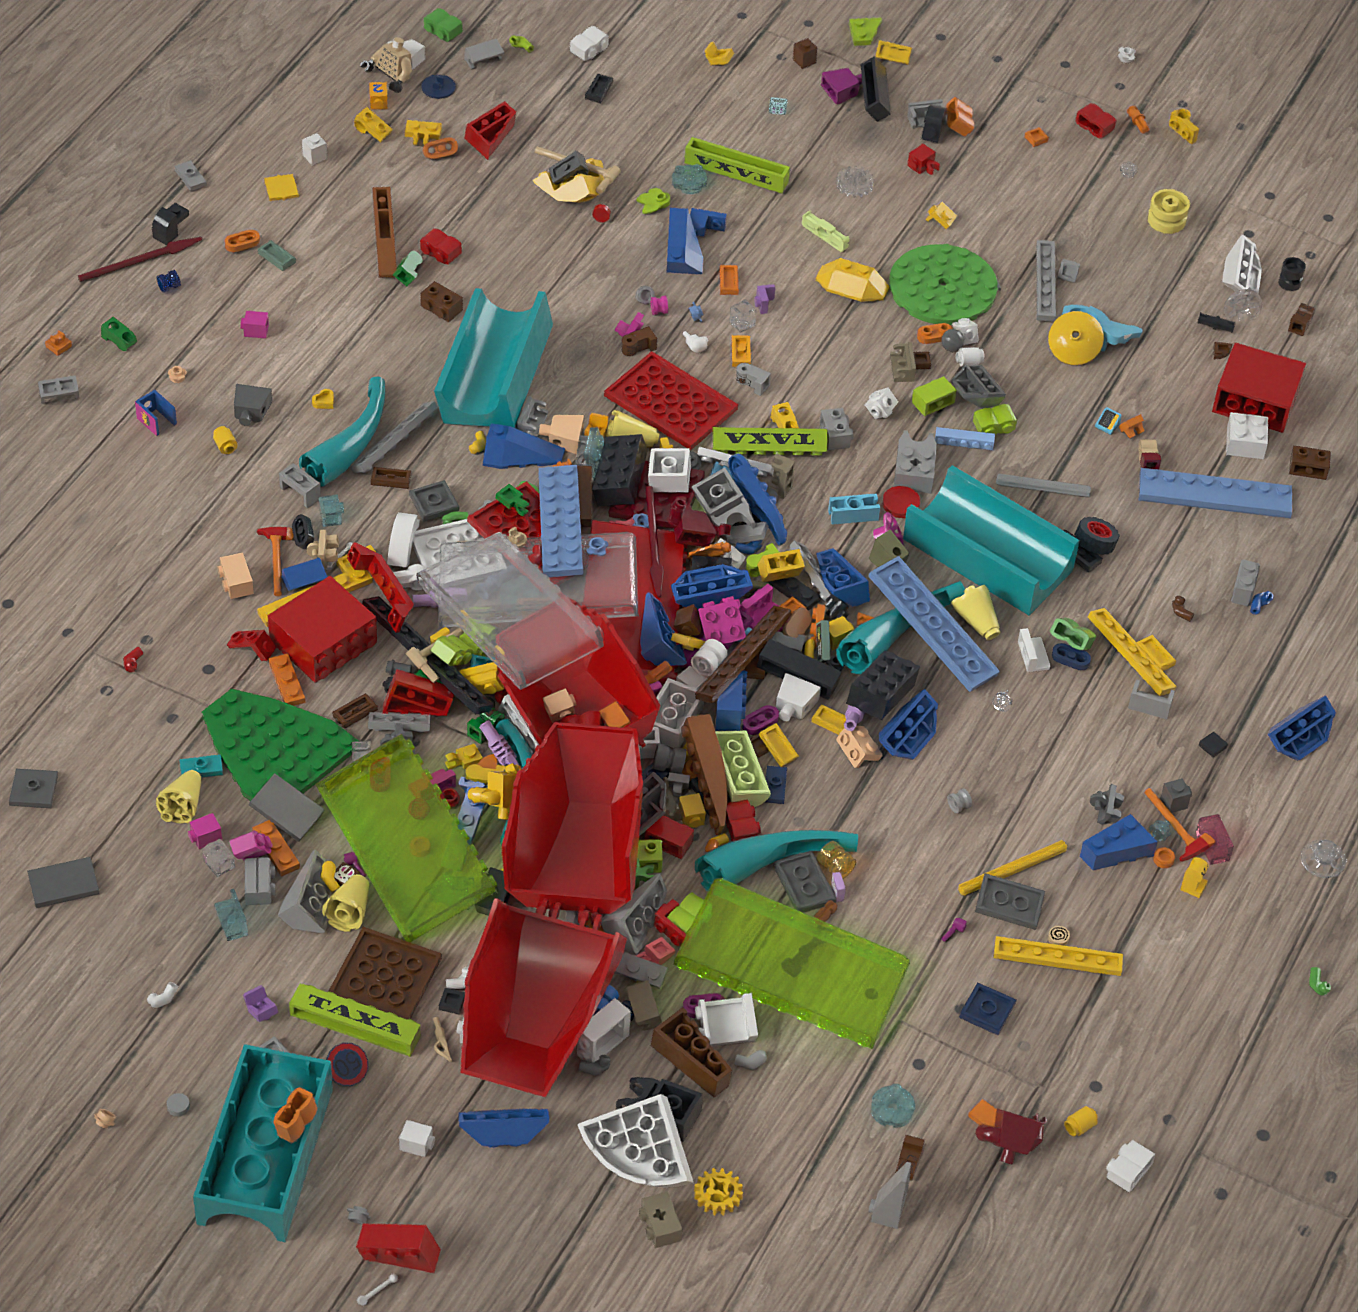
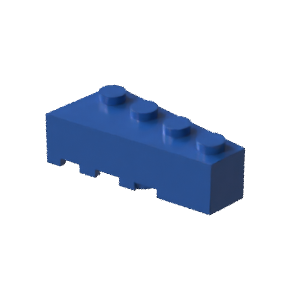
M742 671L717 699L715 731H740L741 719H745L747 671Z

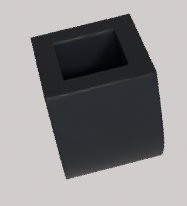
M929 105L924 119L922 140L939 142L948 108Z
M177 203L172 204L168 209L162 207L157 212L152 223L153 238L167 246L169 242L178 237L177 225L189 216V210Z

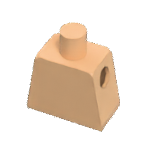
M554 415L551 425L540 424L539 435L549 436L550 443L565 448L567 452L578 454L584 429V415Z

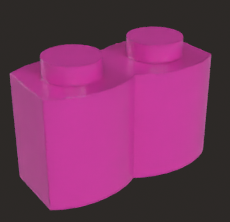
M251 831L229 841L233 854L237 859L245 861L246 858H259L271 853L272 842L270 838L257 831Z

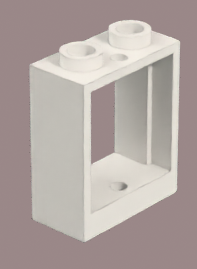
M614 998L591 1018L577 1043L578 1057L582 1061L594 1063L601 1055H607L629 1036L631 1011Z

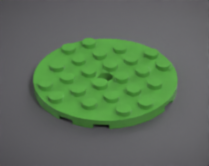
M949 244L925 245L906 252L894 263L889 278V289L897 305L908 310L909 315L932 324L946 323L953 325V322H959V319L963 318L973 321L977 319V316L982 313L985 314L992 307L997 295V278L990 265L968 249Z

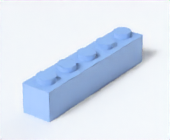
M936 427L935 441L937 444L993 450L995 434Z

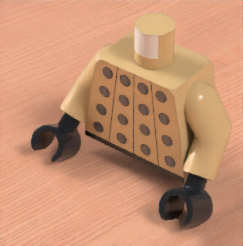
M398 37L394 38L392 43L384 44L370 57L371 60L369 62L362 61L360 64L362 68L367 66L364 71L371 72L374 69L373 64L376 63L375 67L394 80L390 82L388 88L396 93L402 91L401 84H404L410 78L412 72L411 53L403 47L404 40Z

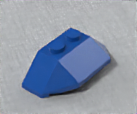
M724 564L686 571L671 585L677 604L684 607L694 604L697 609L703 608L704 603L714 601L716 605L722 599L732 596L734 600L740 599L753 588L747 570H740Z
M925 689L902 706L879 732L880 743L892 756L910 760L915 759L936 734V710H938V703Z
M1322 696L1299 708L1271 727L1268 736L1279 753L1298 761L1328 741L1336 712L1327 696Z
M548 1109L482 1110L459 1113V1127L482 1146L491 1148L500 1145L518 1147L522 1144H528L549 1123Z

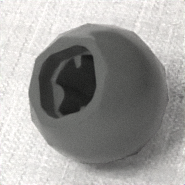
M956 329L947 330L941 338L942 346L950 352L958 351L964 345L963 334Z

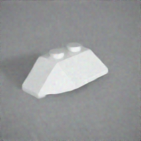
M1244 235L1239 237L1226 257L1222 282L1235 292L1257 296L1262 268L1256 253V244Z

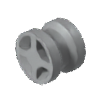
M964 788L958 790L956 794L951 793L947 796L948 804L954 813L961 812L963 808L968 809L972 807L971 796Z

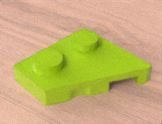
M849 19L854 46L871 45L882 19Z

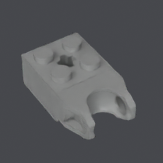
M908 430L903 431L898 443L894 486H907L916 492L931 494L937 446L934 433H929L926 440L917 442L910 438Z
M726 468L692 486L697 500L715 526L725 523L730 524L732 527L736 522H745L752 528L756 527L749 504ZM731 532L730 535L723 534L729 542L733 540Z

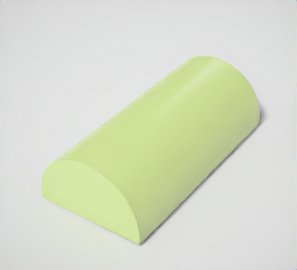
M715 731L722 752L727 792L731 802L748 799L750 805L754 807L761 805L769 798L771 793L747 731Z

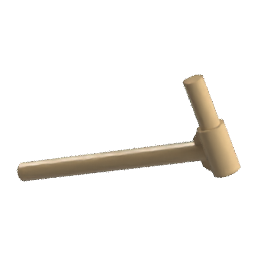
M536 147L535 149L536 154L557 161L567 157L541 147ZM587 163L590 172L603 175L604 180L596 189L599 194H602L621 172L618 166L604 169Z
M469 621L446 635V637L450 635H455L457 638L460 637L474 621ZM434 643L421 651L415 647L409 649L406 652L409 659L435 683L439 677L427 664L426 659L428 655L432 654L430 650Z

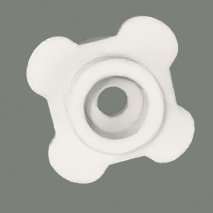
M1129 47L1119 48L1120 54H1118V58L1122 62L1129 63L1135 59L1134 54L1136 51Z

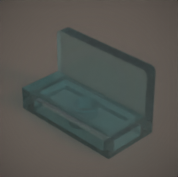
M234 888L230 889L231 899L214 904L227 941L248 935L247 920Z

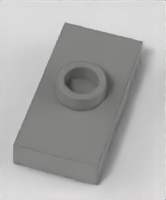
M191 160L175 166L176 173L190 192L207 186L206 180Z

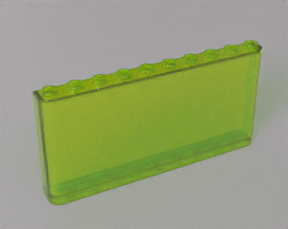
M401 733L315 785L406 942L411 943L496 892L494 887L498 885L492 874L487 876L485 873L488 868L482 859L478 861L476 858L479 853L475 846L467 843V840L470 838L464 828L459 830L458 825L461 823L455 813L450 815L448 810L452 808L446 798L441 800L439 795L442 792L437 783L432 785L430 780L433 777L428 768L423 770L421 767L424 762L419 754L414 755L412 752L415 750V747L411 740H405Z
M717 878L713 881L674 959L673 965L678 966L681 970L692 972L700 978L711 980L721 987L737 991L740 995L752 993V998L761 1004L770 1005L777 1008L780 1012L797 1017L801 1021L810 1022L817 1025L820 1029L831 1031L842 1038L850 1039L863 1047L873 1049L908 971L910 961L906 956L729 881Z

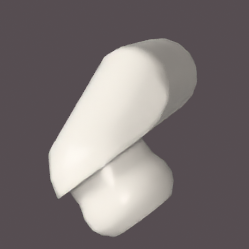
M469 967L462 969V974L459 978L446 979V988L452 990L464 989Z
M169 982L162 994H150L147 1002L153 1008L169 1004L178 989V985Z

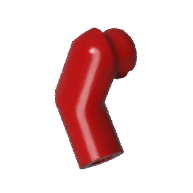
M533 546V554L527 556L522 562L525 569L534 568L542 563V546Z
M136 647L124 656L123 663L126 671L134 672L137 669L136 660L143 655L140 647Z

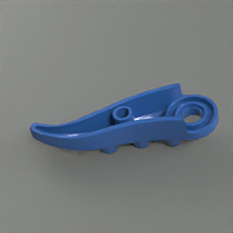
M739 453L730 456L728 461L730 472L734 482L749 504L751 512L762 522L767 523L779 546L785 544L788 533L784 527L783 516L776 507V498L769 496L767 493V483L760 482L758 479V468L751 467L749 461Z

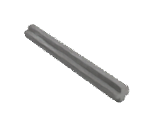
M998 474L996 479L997 485L1089 497L1091 491L1090 486L1014 475Z

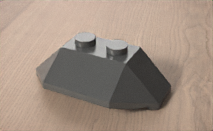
M982 364L964 365L962 370L951 381L952 385L964 399L982 409L999 405L1006 395Z
M655 772L651 773L643 781L639 836L665 814L666 783Z

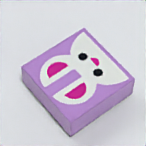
M840 872L832 873L831 887L837 898L836 902L844 900L845 885Z

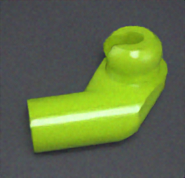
M513 35L509 39L513 47L524 48L528 53L534 50V46L525 37Z

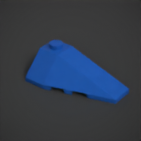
M670 208L666 273H703V254L688 209Z
M491 423L486 439L483 466L508 469V466L519 465V468L526 467L528 464H536L538 466L555 465L559 461L562 463L565 448L513 427Z
M834 548L816 553L825 588L852 607L860 606L870 601L869 581Z

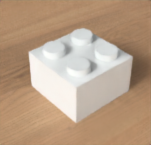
M1230 413L1227 425L1226 455L1264 459L1268 444V417Z
M651 448L648 478L649 486L653 487V492H688L691 470L690 449Z

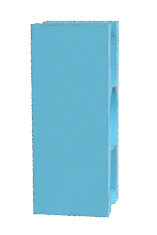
M877 493L830 497L828 512L831 515V525L879 521L880 505L877 504Z

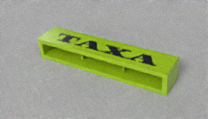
M691 137L685 147V164L779 193H783L789 183V166Z
M713 427L712 450L728 454V450H735V454H747V451H754V454L766 455V451H773V455H776V453L785 455V451H792V455H803V451L811 452V455H822V452H827V429Z
M300 983L289 1002L290 1016L411 1057L421 1037V1024L414 1020L398 1017L391 1012L380 1011L373 1006L357 1003L353 999H345L333 992L319 990L312 985Z

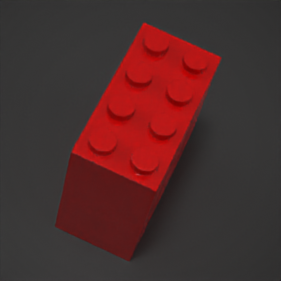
M1235 342L1217 387L1212 412L1230 417V413L1268 417V429L1284 433L1300 389L1306 363Z
M328 576L268 615L269 637L283 654L288 653L290 660L314 683L326 678L331 672L341 668L351 659L357 658L362 652L372 648L377 643L376 616L332 576Z

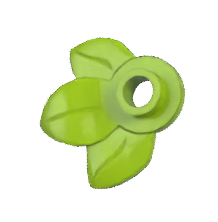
M659 188L649 189L648 193L639 195L636 201L644 204L642 213L648 214L658 211L659 208L668 207L671 197Z

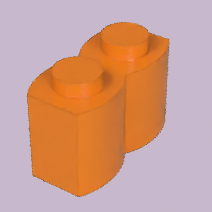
M954 97L946 105V108H948L947 125L965 137L974 129L972 107Z
M300 1087L295 1089L288 1097L286 1105L276 1113L274 1125L280 1138L293 1143L303 1133L304 1126L314 1118L317 1106L312 1093Z

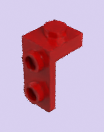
M265 630L237 631L232 634L231 639L227 643L228 648L252 647L261 661H267L277 648Z
M672 899L667 904H662L655 913L654 926L660 933H664L669 937L674 945L685 950L688 947V935L667 919L669 914L679 906V903Z

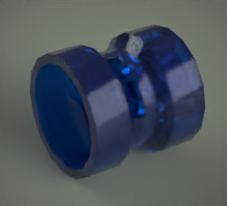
M176 270L168 271L166 275L160 274L156 276L157 284L163 293L169 291L172 287L178 288L181 286Z

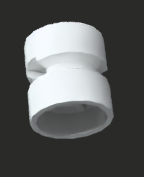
M708 639L692 657L691 665L698 674L705 677L711 676L727 657V650L721 642Z

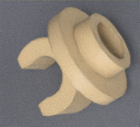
M514 527L509 530L507 543L511 548H522L527 543V537L524 533L517 532V528Z

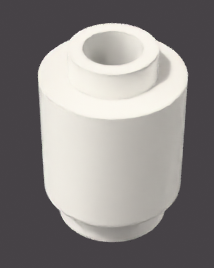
M978 347L960 348L959 352H956V362L960 366L983 364L984 351Z

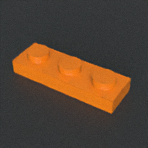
M288 653L268 658L283 702L293 706L304 704L305 696Z
M268 820L252 827V831L263 833L270 838L272 848H270L271 853L267 855L281 877L300 869L299 861L274 823Z

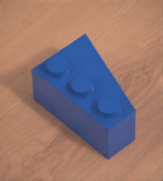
M1130 814L1083 841L1080 857L1092 870L1115 866L1118 862L1129 860V862L1136 861V858L1144 856L1148 858L1154 857L1157 841Z

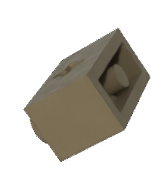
M668 1191L642 1198L639 1215L641 1221L646 1222L648 1240L653 1241L655 1248L680 1242L682 1239V1228Z

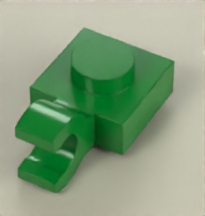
M508 484L496 493L495 499L508 509L514 506L521 516H525L529 512L526 509L529 503L523 500V493L512 485Z

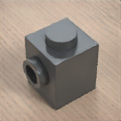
M1182 778L1164 783L1160 799L1169 811L1173 813L1188 808L1192 791Z

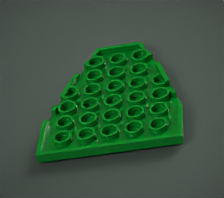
M232 688L202 711L203 720L207 725L208 733L211 735L217 754H221L222 762L231 772L233 780L239 785L242 795L249 801L255 797L274 773L304 794L361 748L359 740L330 719L273 698Z

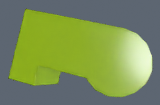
M773 543L766 545L764 552L747 557L746 570L750 577L760 576L757 564L762 556L780 553Z

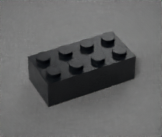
M642 434L605 438L592 487V492L598 506L635 504L648 452Z
M885 650L851 684L846 704L883 720L915 686L920 666L910 660L896 656L893 652Z

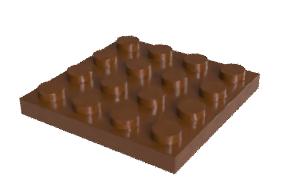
M362 927L328 992H333L345 999H353L357 1003L366 1006H373L386 1013H394L398 1017L407 1020L411 1019L442 959V953Z

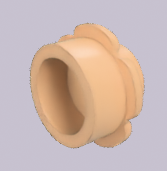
M174 366L169 369L168 375L172 382L181 383L185 380L187 372L184 368Z
M100 1109L98 1113H95L97 1125L103 1128L115 1125L114 1120L116 1116L112 1112Z

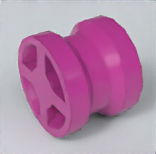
M651 297L652 314L657 315L659 312L667 314V297Z

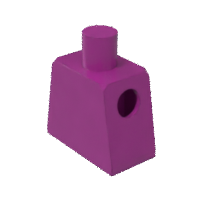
M849 68L822 72L821 86L836 105L858 95L859 85L862 84V74L854 76Z

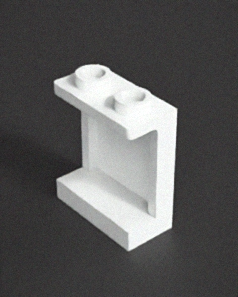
M752 993L743 994L742 998L709 1002H705L702 999L699 1001L698 1006L695 1007L696 1019H700L701 1027L698 1030L703 1036L706 1035L710 1040L711 1046L756 1041L758 1031Z

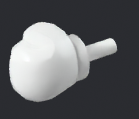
M686 331L683 332V335L686 337V343L693 352L700 353L707 348L708 338L706 336L699 337L696 334L690 335Z

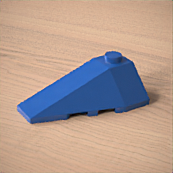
M648 592L645 598L640 638L643 658L646 661L650 660L656 666H659L664 661H667L670 665H685L687 662L682 646L671 641L672 634L675 631L668 624L670 620L662 603Z

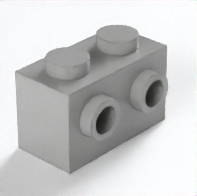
M843 408L821 410L820 427L821 429H827V449L850 448L854 434L852 428H849V417L845 415Z

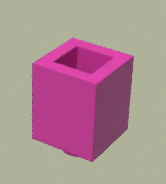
M246 311L245 317L241 318V329H244V337L266 339L269 328L268 312Z
M213 813L190 821L188 835L191 842L196 843L198 849L222 841L221 827Z

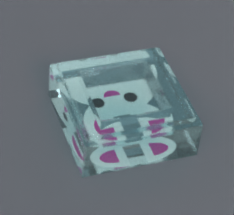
M770 97L769 113L786 115L787 99Z

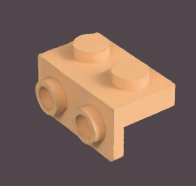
M856 726L853 731H848L844 728L836 739L854 768H859L864 760L879 761L883 756L878 749V745L873 741L864 726Z

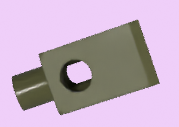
M888 530L876 538L869 560L877 567H880L899 556L906 564L909 552L895 534Z

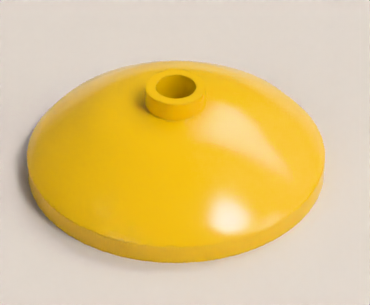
M1081 311L1068 312L1058 317L1052 324L1048 335L1049 347L1053 355L1059 361L1074 366L1092 361L1100 353L1104 341L1103 330L1099 322L1090 314ZM1076 332L1079 336L1074 338L1072 334Z

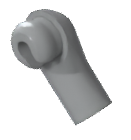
M758 1050L749 1057L737 1054L734 1065L754 1070L766 1062L767 1054L763 1050Z

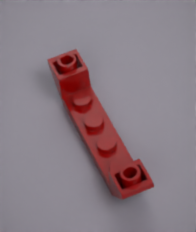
M353 543L347 555L348 561L354 570H368L392 606L387 620L395 633H399L408 620L414 603L381 554L358 543Z

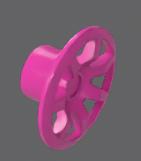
M886 512L883 516L884 526L873 530L875 540L880 535L891 530L904 546L902 532L896 519L892 514Z

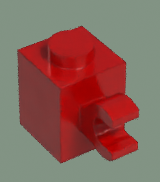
M922 143L909 152L907 166L917 173L922 174L926 171L929 175H933L934 169L937 171L940 169V164L935 161L936 152Z

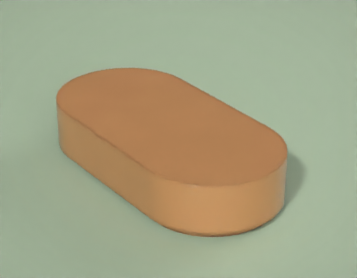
M798 608L793 611L791 617L783 626V634L797 638L798 634L803 635L812 621L810 612L805 608Z

